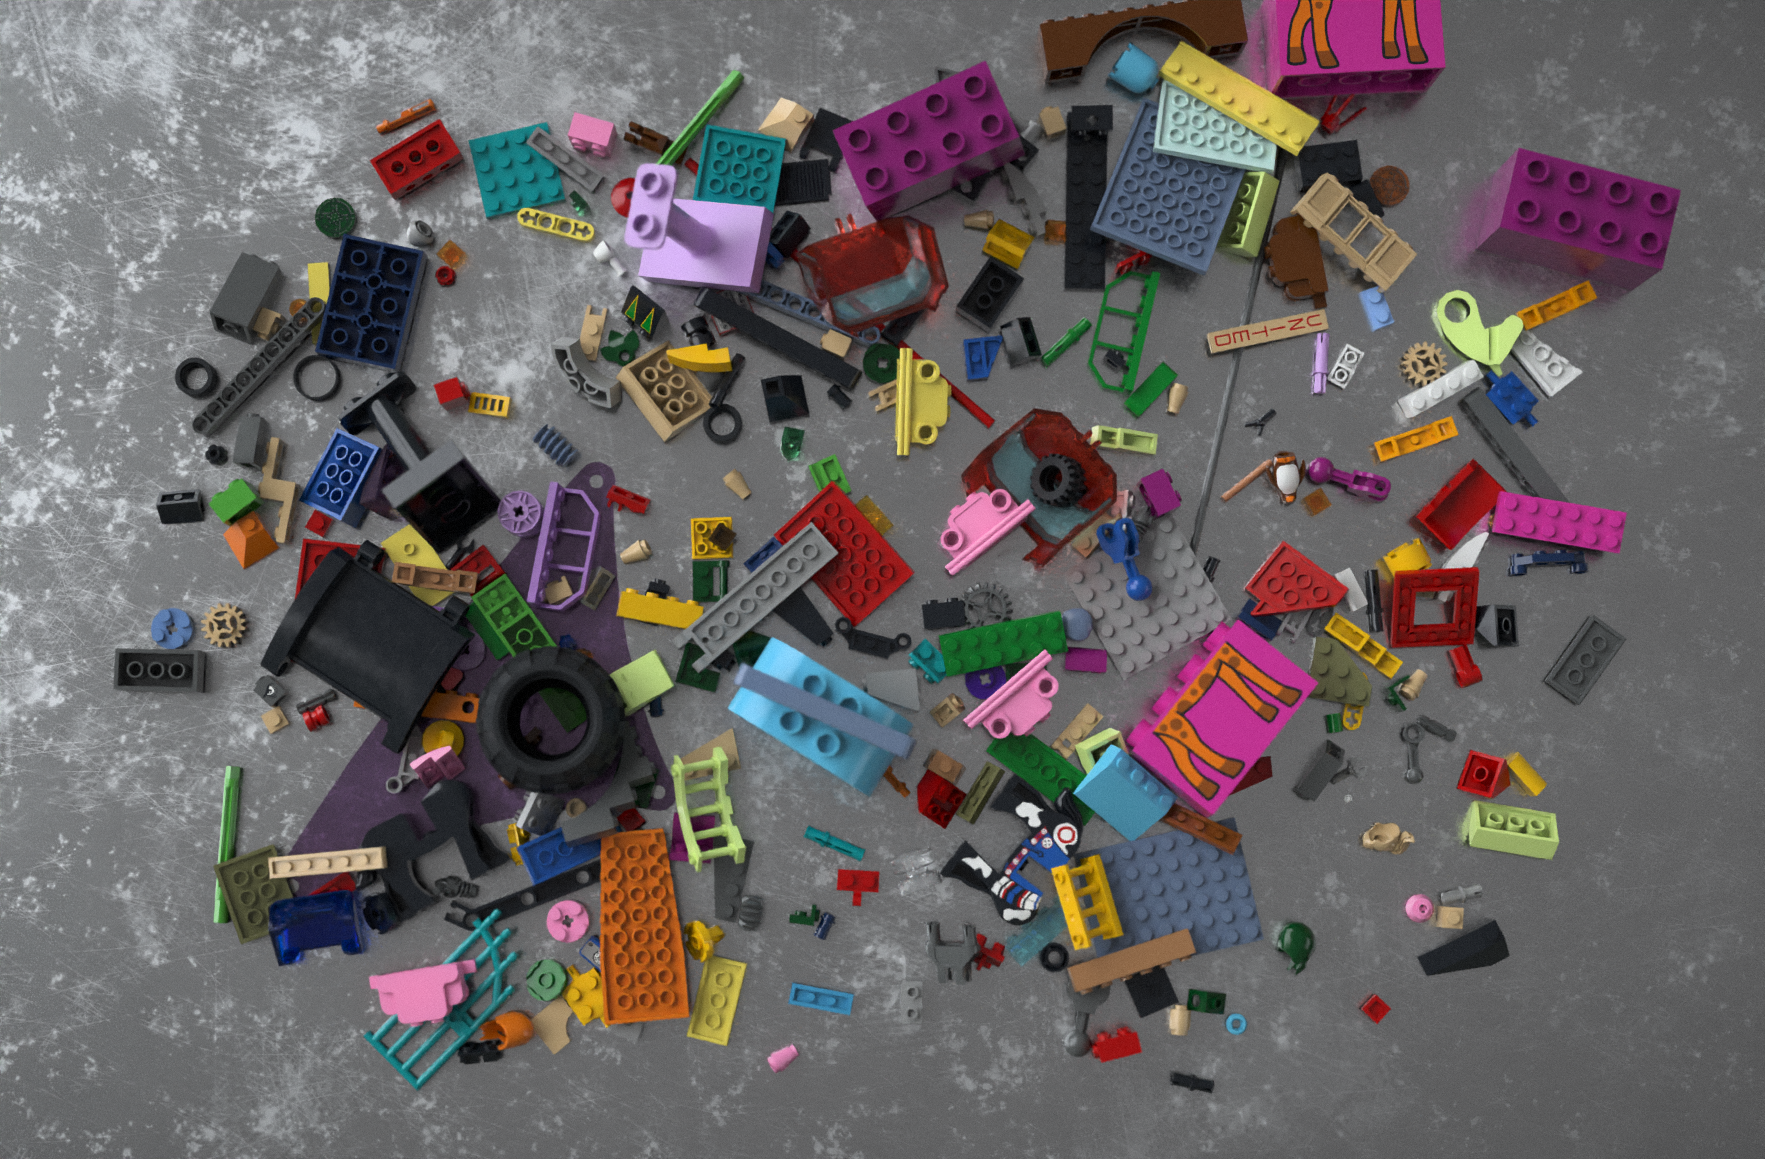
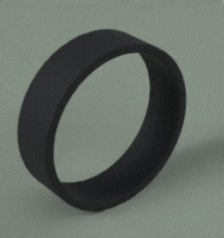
M310 355L303 358L297 364L293 373L294 385L298 392L312 401H323L332 397L340 385L339 369L330 359L322 355ZM315 359L330 362L336 373L333 388L327 394L319 397H311L304 394L298 384V375L301 368L307 362Z

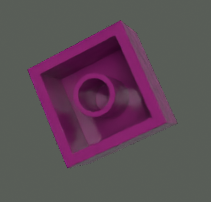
M1163 468L1141 478L1136 484L1146 505H1149L1151 508V515L1154 521L1176 511L1181 506L1180 502L1182 501L1179 492L1173 490L1171 485L1173 480L1169 472H1165Z

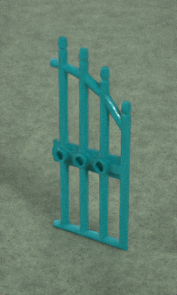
M498 908L483 922L478 917L473 922V925L476 927L473 933L443 963H455L482 935L488 947L475 959L476 967L478 969L491 956L494 971L460 1006L458 1004L452 1005L451 1013L443 1017L445 1022L404 1064L394 1055L423 1025L410 1027L389 1050L380 1040L399 1021L397 1014L392 1015L374 1035L368 1031L363 1036L417 1091L515 990L513 985H509L501 993L503 973L517 959L518 954L515 951L510 953L507 959L501 963L498 950L505 939L511 935L512 930L506 928L495 940L488 931V928L495 922L494 920H497L502 913ZM474 973L464 974L465 982H466ZM493 984L492 1003L474 1021L466 1011ZM451 1027L459 1037L417 1079L409 1070Z

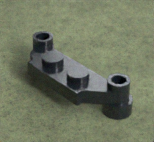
M840 617L835 623L836 630L842 634L849 644L848 649L888 659L889 655L900 650H906L911 645V637L906 633H900L895 639L854 629L847 617ZM841 623L847 624V628L844 630L839 626ZM906 639L907 644L902 646L899 640Z

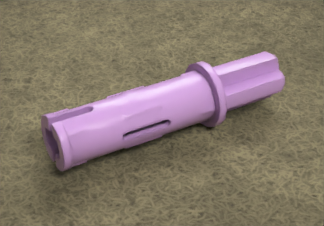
M1317 333L1315 371H1313L1315 375L1314 393L1316 394L1326 393L1327 375H1329L1327 367L1330 334L1323 333V335L1322 333Z

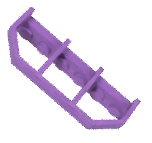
M550 482L527 602L535 608L563 612L587 594L602 515L583 490L563 488L557 482ZM565 494L582 496L594 512L591 532L556 527L557 522L561 518L560 504L563 502ZM557 534L590 538L584 568L549 563L553 558L552 545L553 541H556ZM549 569L582 573L580 590L562 604L541 603L545 599L544 586L545 581L549 579Z

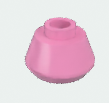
M1417 894L1407 901L1406 913L1414 922L1423 923L1432 917L1434 904L1426 895Z

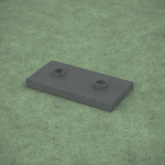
M1591 615L1547 676L1545 682L1575 704L1580 705L1626 641V638L1596 616Z

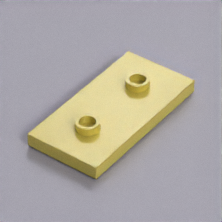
M410 524L381 542L382 547L385 548L386 553L394 564L395 562L448 570L437 552ZM409 586L416 597L431 606H436L455 593Z
M714 955L705 961L687 1037L728 1046L747 963Z

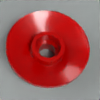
M626 178L619 181L611 193V202L617 213L627 218L629 217L632 199H628L627 195L634 192L636 178Z

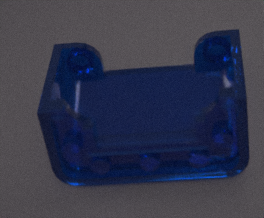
M341 890L278 900L271 904L269 908L268 932L279 966L291 965L297 962L300 958V951L341 945L343 953L347 955L363 953L354 895L351 891Z

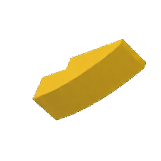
M707 344L666 350L669 363L685 369L701 372L733 371L728 347L708 350Z

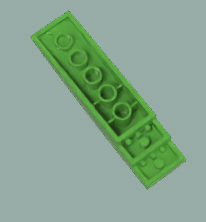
M503 574L471 597L513 657L526 650L556 646L506 574ZM548 688L538 692L567 733L587 719L583 704L571 692L560 688Z

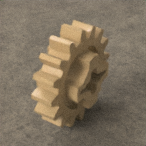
M1427 341L1423 342L1422 346L1416 343L1414 348L1410 347L1408 349L1409 354L1403 355V358L1407 360L1402 363V366L1407 368L1403 371V374L1409 373L1410 376L1407 379L1408 381L1412 378L1415 379L1414 385L1421 382L1422 387L1427 385V382L1431 383L1441 377L1439 374L1443 375L1446 373V370L1442 368L1448 365L1447 362L1442 360L1446 357V354L1440 355L1442 349H1434V343L1428 346ZM1425 351L1422 356L1415 355L1418 352ZM1423 360L1426 361V368L1423 367ZM1428 372L1431 374L1434 373L1432 376L1424 377V375Z
M218 603L217 609L211 606V613H204L207 620H201V623L206 624V627H203L201 631L207 632L204 638L211 639L210 644L215 645L218 642V647L222 648L224 643L226 647H231V642L239 644L237 638L245 637L242 631H247L248 628L243 627V624L248 621L241 618L244 612L240 611L237 613L239 607L233 606L231 609V604L226 603L225 607ZM221 612H227L223 616H216ZM235 619L237 620V628L235 627ZM218 621L226 622L225 624L231 630L224 629L221 623H219ZM227 634H231V635H232V636L229 637V638L221 639V638H224V636L227 635Z

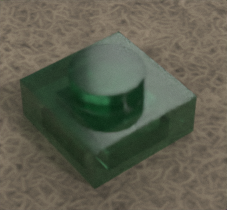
M575 190L569 194L571 199L570 205L577 212L581 210L586 214L590 210L589 204Z

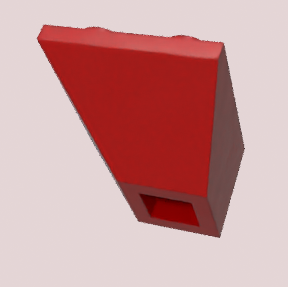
M928 769L917 786L919 813L946 829L967 794Z

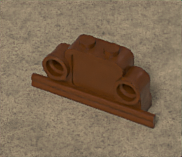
M1296 213V216L1279 220L1272 229V238L1267 243V246L1264 247L1265 258H1269L1270 266H1268L1269 278H1273V282L1277 286H1284V296L1289 301L1298 302L1302 299L1313 297L1315 310L1327 308L1325 295L1329 290L1317 230L1314 227H1306L1303 223L1305 219L1298 213Z

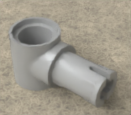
M1009 111L1017 133L1034 145L1044 133L1043 128L1035 121H1023L1012 111Z

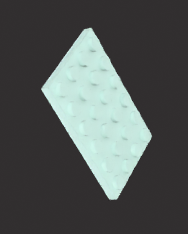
M1162 80L1153 152L1269 174L1273 173L1277 144L1167 80Z

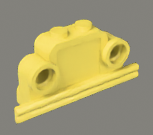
M900 348V359H897L895 417L897 455H910V442L933 443L938 436L937 427L943 426L946 423L951 411L950 405H947V397H951V385H948L947 381L939 376L940 369L937 363L927 359H912L913 348Z

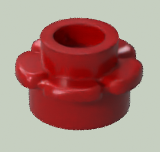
M441 266L435 273L437 282L440 285L452 284L455 271L448 266Z

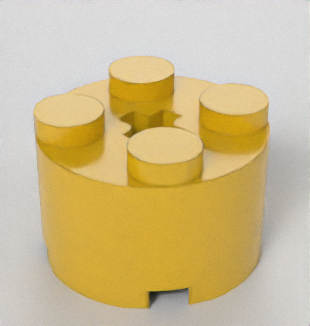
M1420 538L1413 539V544L1411 545L1407 543L1402 544L1387 553L1388 556L1383 557L1393 577H1395V571L1425 570L1432 566L1431 558Z

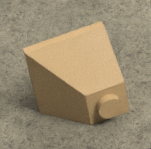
M781 98L758 131L763 135L785 138V150L792 153L813 124L814 115L799 104Z

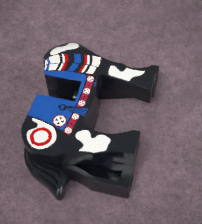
M1013 774L990 808L994 811L1007 812L1016 816L1025 824L1030 833L1012 849L998 873L964 840L939 874L943 877L956 878L967 886L990 895L998 914L1004 921L1012 925H1024L1031 922L1038 913L1043 892L1020 876L1017 871H1022L1029 862L1027 857H1029L1052 874L1051 868L1066 865L1079 849L1083 834V819L1074 802L1071 789L1064 787L1056 797L1054 805L1057 812H1055L1047 805L1037 790L1016 774Z

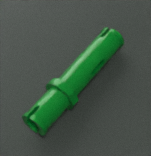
M1084 317L1072 329L1069 328L1066 331L1067 333L1040 358L1041 362L1046 367L1050 366L1074 342L1080 341V337L1092 326L1089 320Z

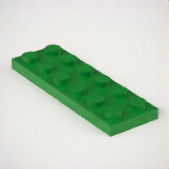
M1060 610L938 635L947 677L1034 659L1044 650L1049 655L1068 651Z
M1009 733L1005 738H995L986 749L987 753L1053 803L1062 789L1069 787L1074 802L1082 815L1083 826L1094 815L1095 812L1073 794L1086 775L1030 733L1026 737L1024 734L1014 736Z

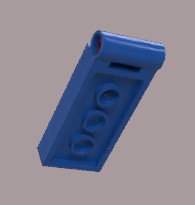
M620 825L616 827L617 832H623ZM562 827L518 846L516 849L534 886L601 855V839L568 848Z

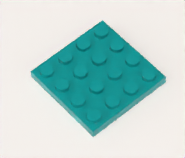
M547 122L468 140L487 219L516 213L523 208L533 209L566 201L558 167L526 144L537 126L550 135Z
M706 124L693 200L766 207L773 213L786 139Z

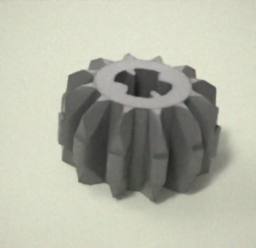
M752 895L742 898L738 919L740 929L745 931H757L759 929L763 908L761 898Z

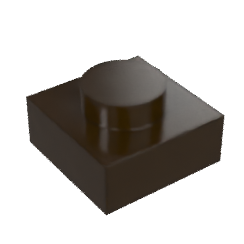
M719 523L708 540L726 552L737 534Z

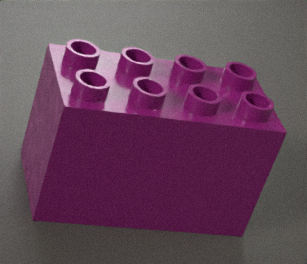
M986 60L833 130L863 202L877 222L1025 155L1020 137Z
M1518 148L1494 173L1476 250L1634 290L1663 269L1681 190Z

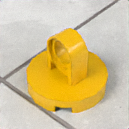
M439 720L425 728L422 734L421 745L426 753L450 746L455 754L458 755L463 747L464 737L456 724L446 720Z
M698 920L689 922L684 927V935L687 934L688 941L685 942L686 947L693 959H700V962H705L712 957L713 945L721 941L725 936L720 926L707 929Z

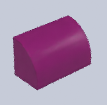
M1067 646L1068 651L1064 655L1063 671L1106 673V649Z

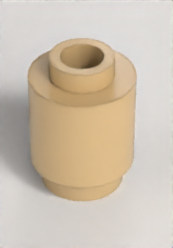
M1175 1005V1008L1170 1009L1169 1029H1171V1034L1187 1036L1191 1024V1010L1187 1009V1005Z

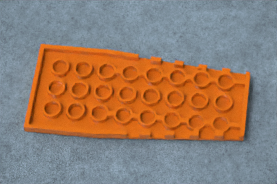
M664 829L617 832V834L601 838L600 968L605 1025L690 1017L685 954Z

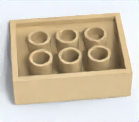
M669 340L624 366L616 376L621 386L664 442L679 434L706 414L707 410L711 408L708 403L712 398L692 370L669 363L666 350L675 349Z

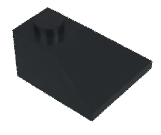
M1493 604L1477 606L1476 630L1493 646H1519L1515 605Z

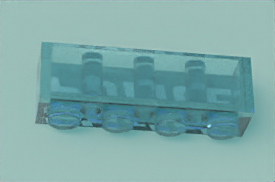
M1059 894L1052 899L1054 903L1049 908L1044 906L1038 911V917L1033 922L1031 921L1021 926L1023 931L1017 936L1015 933L1012 934L1005 941L1007 943L1005 949L1021 967L1068 927Z

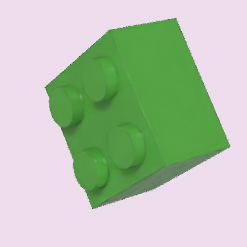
M241 478L240 480L232 481L228 485L229 488L223 493L221 491L211 498L212 501L208 504L220 520L231 527L237 520L252 511H256L266 502L260 498V494H258L251 483Z

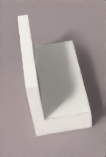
M1350 568L1332 576L1349 588V592L1342 599L1348 613L1354 612L1368 604Z

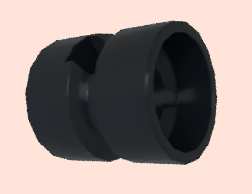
M705 316L693 318L681 326L685 337L690 339L688 341L689 346L707 344L709 348L716 343L712 331L707 330L709 325Z

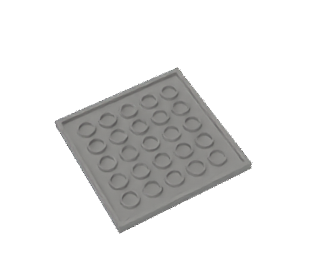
M1171 513L1152 522L1150 528L1146 527L1147 533L1138 543L1140 555L1133 557L1140 575L1148 577L1152 583V593L1147 599L1136 601L1128 596L1126 584L1129 577L1123 563L1114 564L1112 558L1104 551L1063 573L1080 605L1091 615L1093 627L1123 680L1216 629L1221 621L1227 623L1232 620Z

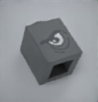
M270 675L262 676L255 683L256 687L253 689L256 694L273 708L277 707L289 694Z

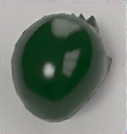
M1290 922L1283 926L1279 934L1277 951H1285L1289 955L1291 962L1287 970L1294 968L1297 970L1294 975H1297L1307 967V961L1315 951L1316 940L1314 933L1307 925L1301 922Z

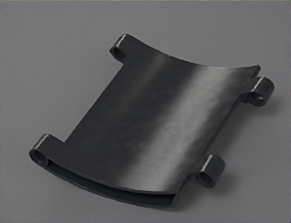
M366 540L360 546L355 557L340 547L329 551L287 611L265 652L260 666L275 676L280 677L286 671L291 660L389 723L387 726L388 730L380 744L399 755L405 748L434 693L459 656L475 637V634L459 624L467 615L470 609L469 604L452 595L445 608L438 611L398 584L392 583L390 579L374 570L383 559L385 550Z

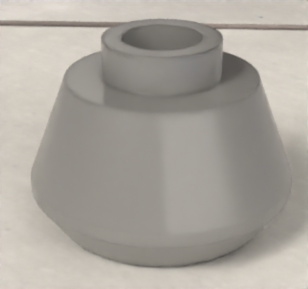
M414 220L409 225L407 239L411 245L421 247L433 241V231L424 221Z

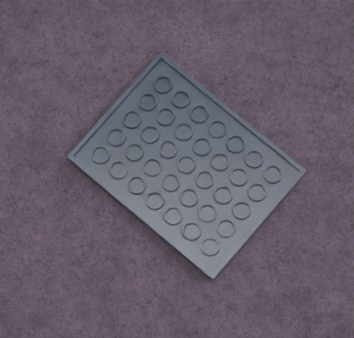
M1143 98L1090 230L1205 276L1246 169L1153 152L1159 103Z
M1235 817L1216 821V823L1238 833ZM1176 830L1073 855L1076 867L1082 866L1080 859L1100 854L1124 934L1105 940L1102 935L1094 937L1093 941L1097 958L1187 928L1196 951L1191 956L1264 939L1241 842L1234 855H1231L1181 830ZM1079 875L1081 888L1088 886L1085 875ZM1091 895L1083 896L1086 909L1093 907ZM1097 915L1088 917L1090 929L1100 927Z

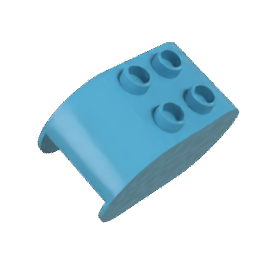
M773 637L753 666L754 669L907 736L914 726L883 703ZM740 687L727 708L868 797L871 796L895 757L893 753Z

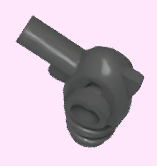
M1149 505L1141 507L1139 512L1135 511L1132 518L1139 534V543L1147 533L1146 527L1150 528L1153 521V516H1150L1151 508Z
M447 876V878L435 881L436 887L433 888L432 892L434 895L443 893L444 896L454 898L460 893V898L464 894L465 898L468 895L470 899V897L475 898L477 886L472 883L470 887L469 882L466 886L465 880L461 885L458 877Z

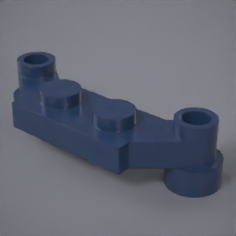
M1557 550L1547 554V551H1535L1533 555L1524 556L1522 553L1511 555V576L1527 575V566L1571 565L1572 574L1589 572L1584 551L1567 553V550Z

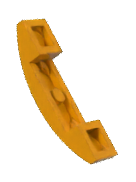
M1589 280L1545 301L1525 308L1516 314L1523 321V328L1527 331L1597 299V296Z
M1452 416L1420 428L1374 442L1380 462L1437 444L1459 434Z

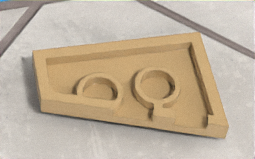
M733 728L682 757L680 760L683 765L710 760L713 757V748L721 747L728 758V771L741 769ZM708 768L685 773V781L713 775V769Z

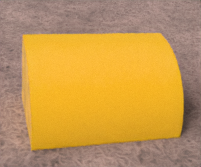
M1516 752L1507 761L1509 774L1529 796H1537L1547 785L1546 781L1519 752Z

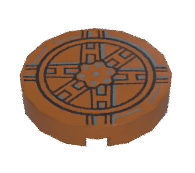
M1387 165L1380 167L1372 174L1369 181L1380 204L1385 206L1398 205L1409 192L1410 183L1408 177L1403 170L1396 166Z

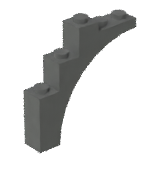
M625 721L622 757L612 784L604 795L589 809L574 818L561 822L568 848L617 834L616 827L619 826L615 813L635 808L634 800L638 799L635 787L655 781L653 774L657 772L654 762H649L647 756L643 757L640 745L636 746L634 739L638 738L635 726L630 727L629 721Z

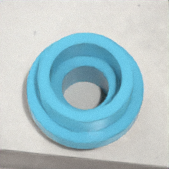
M1241 1014L1230 1015L1226 1020L1227 1030L1234 1035L1242 1034L1247 1028L1245 1017ZM1235 1020H1238L1240 1022L1238 1028L1233 1027V1022Z

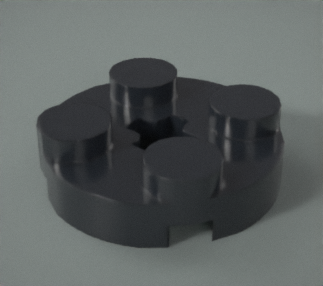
M375 892L366 896L363 900V903L366 902V908L362 910L368 926L372 930L377 929L380 931L378 934L381 935L392 931L395 924L399 922V916L394 911L388 894L385 892L381 894Z

